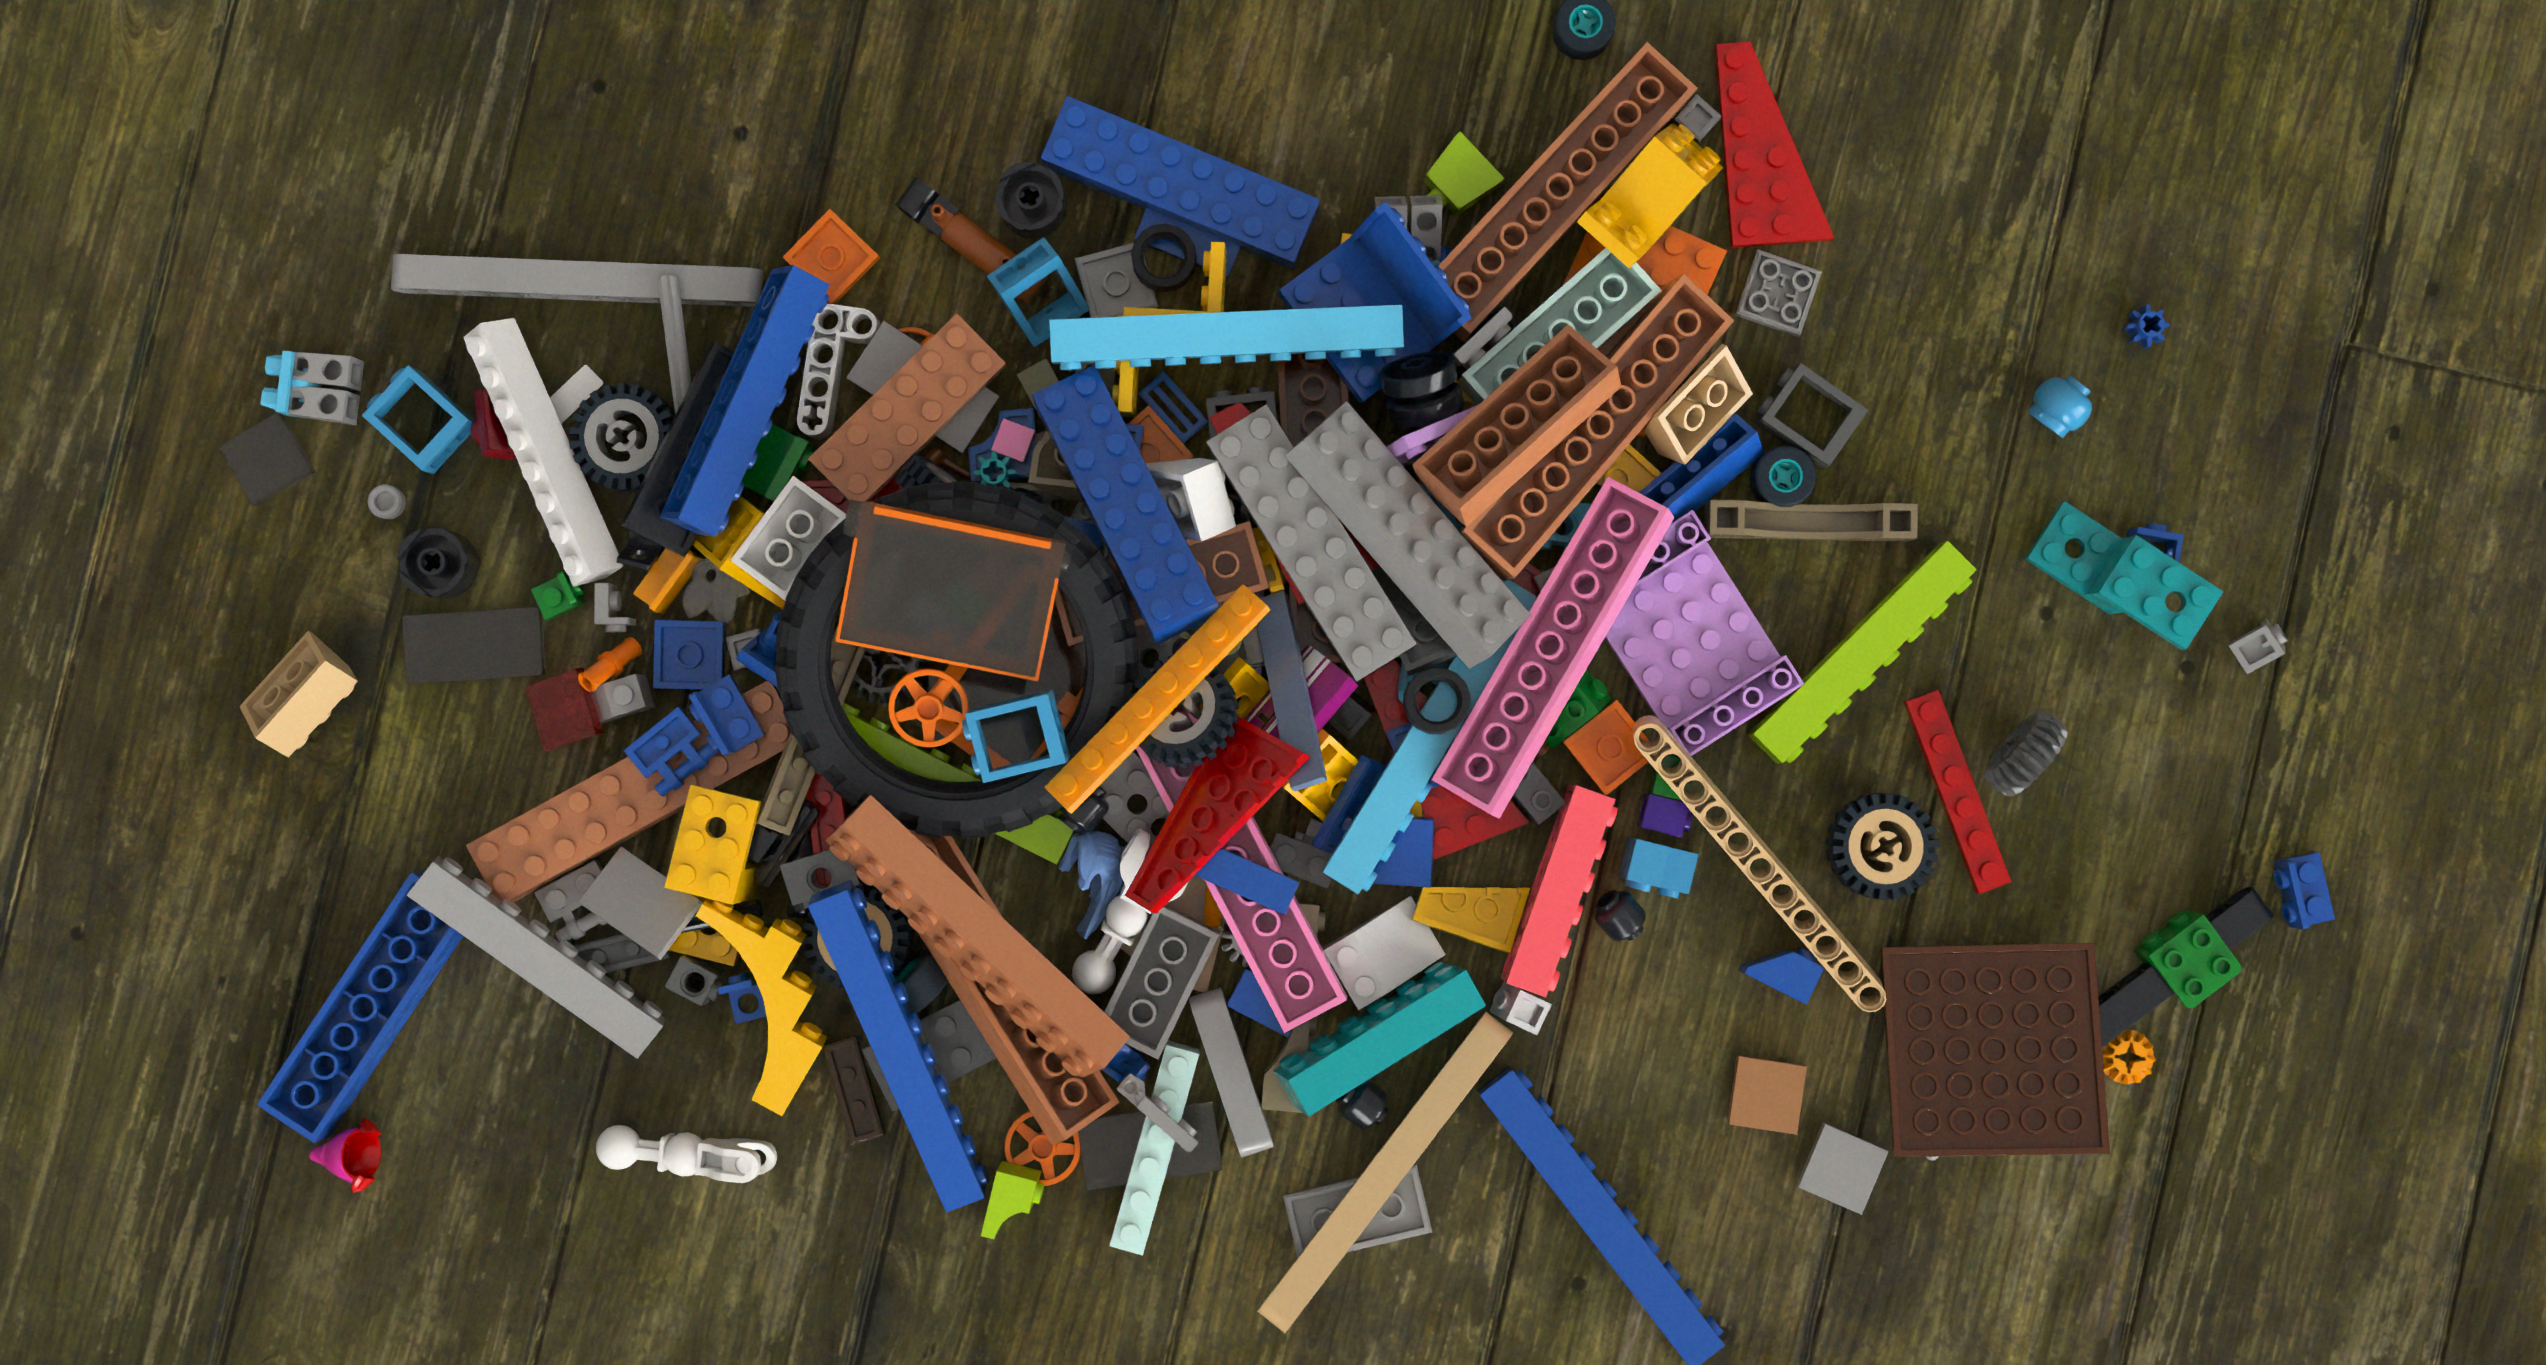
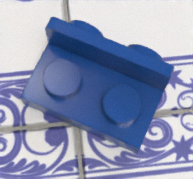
M727 675L700 692H693L688 695L692 702L689 705V709L697 722H704L709 731L706 738L716 753L721 752L723 756H731L766 735L732 675Z
M2311 852L2274 861L2276 870L2273 872L2276 886L2282 893L2284 903L2281 905V911L2284 920L2289 923V927L2306 929L2312 924L2335 919L2319 852Z

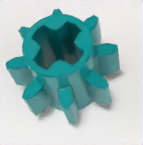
M993 451L991 459L978 458L982 466L980 470L973 471V474L983 478L980 484L1012 488L1008 480L1010 476H1016L1017 472L1007 468L1012 460L1009 456L1001 461L998 459L997 452ZM993 465H997L1003 471V474L997 476V481H993L987 475V472L993 471Z

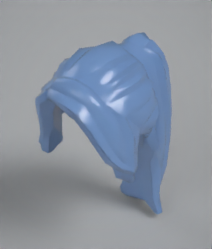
M1082 830L1080 834L1072 835L1058 866V869L1062 872H1069L1078 859L1079 888L1084 891L1090 887V904L1083 920L1076 929L1080 937L1087 939L1100 925L1106 916L1105 912L1108 904L1120 895L1124 884L1120 873L1121 854L1126 846H1120L1116 837L1101 831L1087 832Z

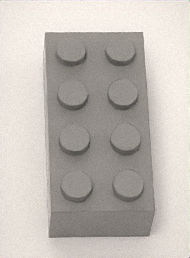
M1167 905L1157 914H1152L1104 1011L1130 1036L1125 1044L1159 1059L1220 935V931L1208 927L1202 922Z

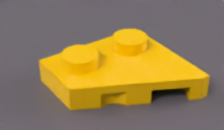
M1258 527L1253 528L1269 592L1273 594L1284 590L1283 585L1288 584L1280 565L1277 566L1274 553Z

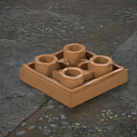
M1737 1055L1727 1123L1797 1135L1807 1066Z

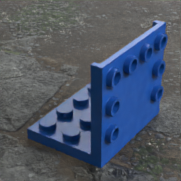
M1387 202L1376 208L1349 239L1277 292L1288 309L1402 305L1404 348L1396 350V356L1375 357V351H1361L1360 358H1340V352L1326 353V359L1360 404L1382 388L1379 373L1383 367L1399 358L1431 351L1472 318L1468 312L1469 307L1466 301L1459 294H1454L1447 284L1448 279L1443 270L1431 263L1425 255L1426 249L1417 237L1410 235L1404 227L1405 222L1402 215L1395 208H1390Z

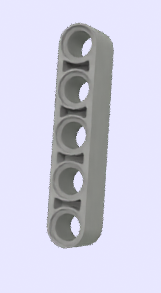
M1222 987L1189 997L1191 1010L1241 1157L1243 1158L1275 1147Z

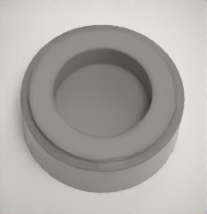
M387 484L379 485L368 496V507L379 518L394 519L401 515L405 509V496L397 487Z

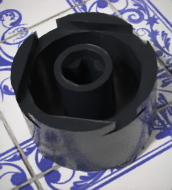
M1034 162L1018 163L1003 173L996 190L995 202L1007 227L1020 237L1026 239L1041 238L1054 232L1065 220L1067 211L1066 194L1056 173L1048 167L1035 164ZM1033 195L1036 199V204L1030 206L1027 201V197Z
M426 528L414 531L402 542L397 556L400 578L409 589L421 595L442 599L454 598L468 590L475 581L481 564L475 548L467 538L456 532L441 528ZM438 557L441 558L439 561L441 563L439 569H437L439 566L438 563L435 562Z

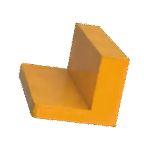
M665 548L633 594L648 604L649 609L664 614L703 559L690 549L686 556L682 557Z

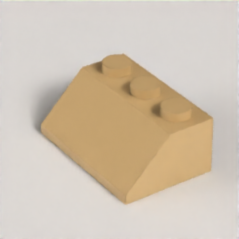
M1722 344L1653 415L1644 431L1659 455L1686 465L1753 394L1727 345Z
M307 631L239 707L254 737L289 758L296 749L301 748L306 743L310 733L319 724L328 719L332 709L339 701L350 695L358 680L349 665L317 636Z

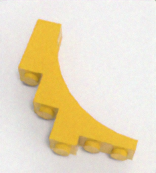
M706 898L696 917L717 930L739 952L752 971L764 1000L768 1021V1052L763 1075L752 1100L782 1116L827 1038L816 1025L809 1022H804L803 1024L798 1021L817 985L811 983L812 979L808 975L800 971L791 972L787 969L807 934L801 931L802 928L797 923L789 919H783L782 921L776 918L769 929L764 926V922L760 918L752 914L743 915L734 910L732 904Z

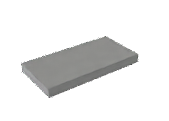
M883 321L846 378L871 395H874L923 346ZM985 387L936 437L963 454L999 399V396Z
M1414 1164L1348 1252L1432 1233L1417 1164ZM1359 1177L1283 1194L1297 1258L1328 1217L1332 1215L1334 1209L1350 1188L1354 1186Z

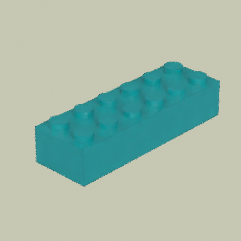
M1436 963L1425 970L1426 976L1416 982L1414 980L1407 981L1397 987V994L1389 999L1380 998L1367 1006L1368 1012L1360 1017L1351 1016L1339 1023V1029L1329 1036L1322 1034L1308 1043L1309 1048L1300 1054L1293 1052L1279 1061L1280 1066L1273 1071L1292 1105L1308 1117L1484 1008L1486 1004L1467 970L1449 963Z

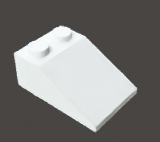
M1195 458L1146 463L1184 538L1204 541L1236 527L1233 517L1234 506L1228 498L1224 484L1225 473L1217 460Z
M1411 895L1323 947V951L1358 1010L1389 993L1445 956L1430 927L1411 921L1416 906Z

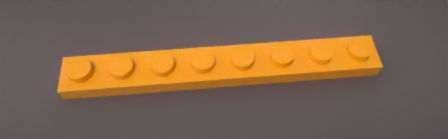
M1242 584L1044 788L1072 814L1270 611L1269 607L1248 587Z

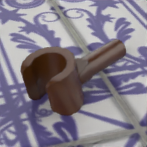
M931 448L923 456L931 460L936 466H940L943 463L948 469L965 479L970 475V471L953 462L938 448Z

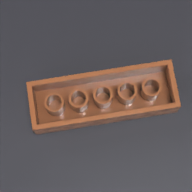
M956 314L821 445L808 460L857 509H860L862 500L869 502L902 470L913 454H918L1006 368V363Z
M1567 325L1412 464L1419 484L1467 527L1621 388L1618 367L1570 325Z
M1250 521L1238 524L1236 527L1204 541L1185 540L1217 603L1227 601L1242 584L1253 593L1269 588ZM1113 561L1108 562L1124 589L1130 609L1132 610L1135 627L1144 625L1145 623ZM1057 585L1055 603L1067 644L1071 646L1084 642L1077 616L1069 600Z

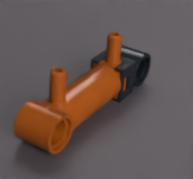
M917 177L914 178L895 203L896 207L909 218L923 226L925 230L941 242L948 244L987 275L1017 256L1015 252L969 219L958 207L942 195H939ZM1044 277L1016 296V298L1027 305L1048 277Z

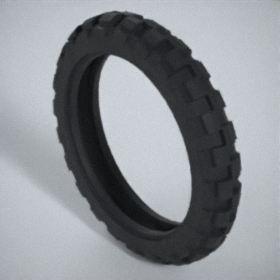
M965 481L926 483L907 487L872 501L873 503L1066 542L1058 586L1069 600L1079 621L1087 660L1085 682L1079 703L1071 720L1063 730L1070 759L1064 764L983 783V781L946 782L913 774L883 758L863 740L852 726L837 696L832 677L831 642L836 619L843 603L860 509L842 520L821 540L796 575L787 594L779 619L775 643L777 690L780 692L784 708L783 713L792 736L795 735L803 750L804 757L818 775L821 774L834 787L833 791L852 806H859L871 795L907 829L916 831L915 834L941 838V836H960L962 839L988 837V834L1006 830L1011 832L1030 825L1034 820L1048 813L1052 814L1063 807L1044 787L1129 701L1127 699L1130 698L1131 694H1136L1137 689L1135 688L1136 682L1134 681L1135 679L1138 680L1139 654L1132 610L1117 575L1100 552V549L1083 531H1080L1056 510L1045 503L1042 504L1025 496L1023 493L1001 486L996 487L979 484V482ZM877 522L868 570L889 554L920 541L947 536ZM1014 550L1033 561L1042 569L1045 556ZM1048 748L1036 758L1049 755Z

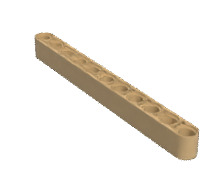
M1647 715L1639 718L1633 727L1634 743L1637 749L1853 1002L1866 1012L1880 1010L1885 1005L1886 992L1879 976L1667 727L1655 716ZM1646 728H1653L1659 733L1656 739L1652 741H1645L1639 735ZM1668 754H1675L1681 758L1678 765L1674 767L1665 766L1662 763V759ZM1691 780H1697L1703 786L1698 792L1691 793L1684 789L1685 784ZM1713 806H1719L1725 810L1724 814L1719 818L1713 819L1706 815L1707 811ZM1736 832L1744 833L1747 836L1745 841L1740 844H1733L1728 839ZM1758 858L1769 861L1768 865L1761 870L1751 867V863ZM1779 884L1790 886V890L1784 895L1774 894L1773 889ZM1801 910L1812 912L1811 917L1805 921L1794 918ZM1822 936L1834 938L1833 942L1828 946L1817 944V940ZM1846 961L1855 963V967L1850 971L1844 972L1838 969ZM1867 987L1877 989L1876 993L1870 997L1860 995L1861 991Z
M1488 1012L1483 1014L1257 1312L1283 1333H1286L1513 1034L1510 1029Z

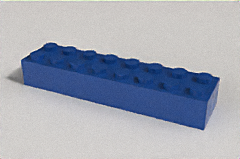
M1066 96L1041 156L1043 166L1048 167L1057 174L1145 210L1149 208L1239 245L1241 249L1291 270L1295 269L1320 209V199L1069 96Z
M794 265L771 270L660 514L661 518L698 535L716 537L718 532L721 533L726 528L730 518V514L727 513L732 500L736 501L742 493L744 487L742 478L746 469H751L758 457L756 447L760 438L766 437L772 426L770 416L775 406L778 407L786 395L787 389L784 385L789 375L792 376L800 364L801 357L798 354L803 344H807L814 333L815 326L812 323L817 313H821L828 302L829 295L826 292L830 284Z
M1095 365L1033 393L1032 397L1036 410L1155 644L1158 645L1207 621L1218 610V603L1098 370L1095 369Z
M426 870L410 873L257 1103V1106L313 1143L329 1138L463 937L462 934L407 896L408 892Z

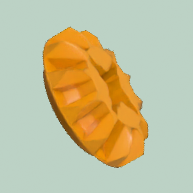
M2131 1029L2125 1030L2102 1048L2104 1073L2113 1081L2121 1084L2141 1083V1080L2146 1075L2151 1074L2153 1062L2156 1061L2153 1052L2154 1046L2144 1034ZM2130 1047L2131 1053L2136 1054L2140 1059L2130 1061L2129 1066L2126 1067V1062L2115 1057V1055L2127 1053Z

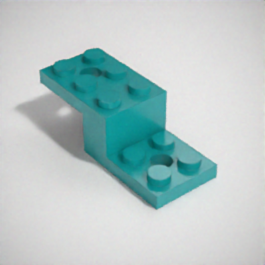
M2065 501L2060 502L2024 560L2109 615L2125 613L2180 650L2188 648L2224 592L2139 536L2133 535L2121 538ZM2069 539L2077 541L2081 547V552L2077 558H2071L2065 552V544ZM2171 592L2176 593L2181 599V606L2176 612L2169 610L2165 603L2167 595Z

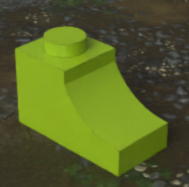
M1006 1161L1000 1163L996 1171L981 1232L982 1237L995 1239L1000 1226L1006 1219L1021 1212L1029 1214L1034 1203L1040 1204L1045 1184L1039 1183L1042 1171Z

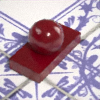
M478 389L474 393L477 418L471 424L470 433L473 440L480 445L481 456L506 460L515 459L514 451L510 447L503 426L495 414L494 406L487 390Z

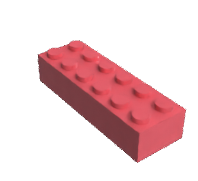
M1568 784L1563 797L1566 804L1558 811L1523 910L1511 952L1508 953L1500 976L1507 984L1543 997L1547 996L1548 990L1554 991L1560 976V972L1556 971L1560 957L1566 958L1570 949L1572 939L1567 937L1571 925L1577 926L1583 911V906L1579 905L1582 893L1590 891L1595 873L1590 872L1594 859H1601L1606 846V840L1602 839L1606 826L1612 827L1618 808L1613 806L1616 799L1577 785Z

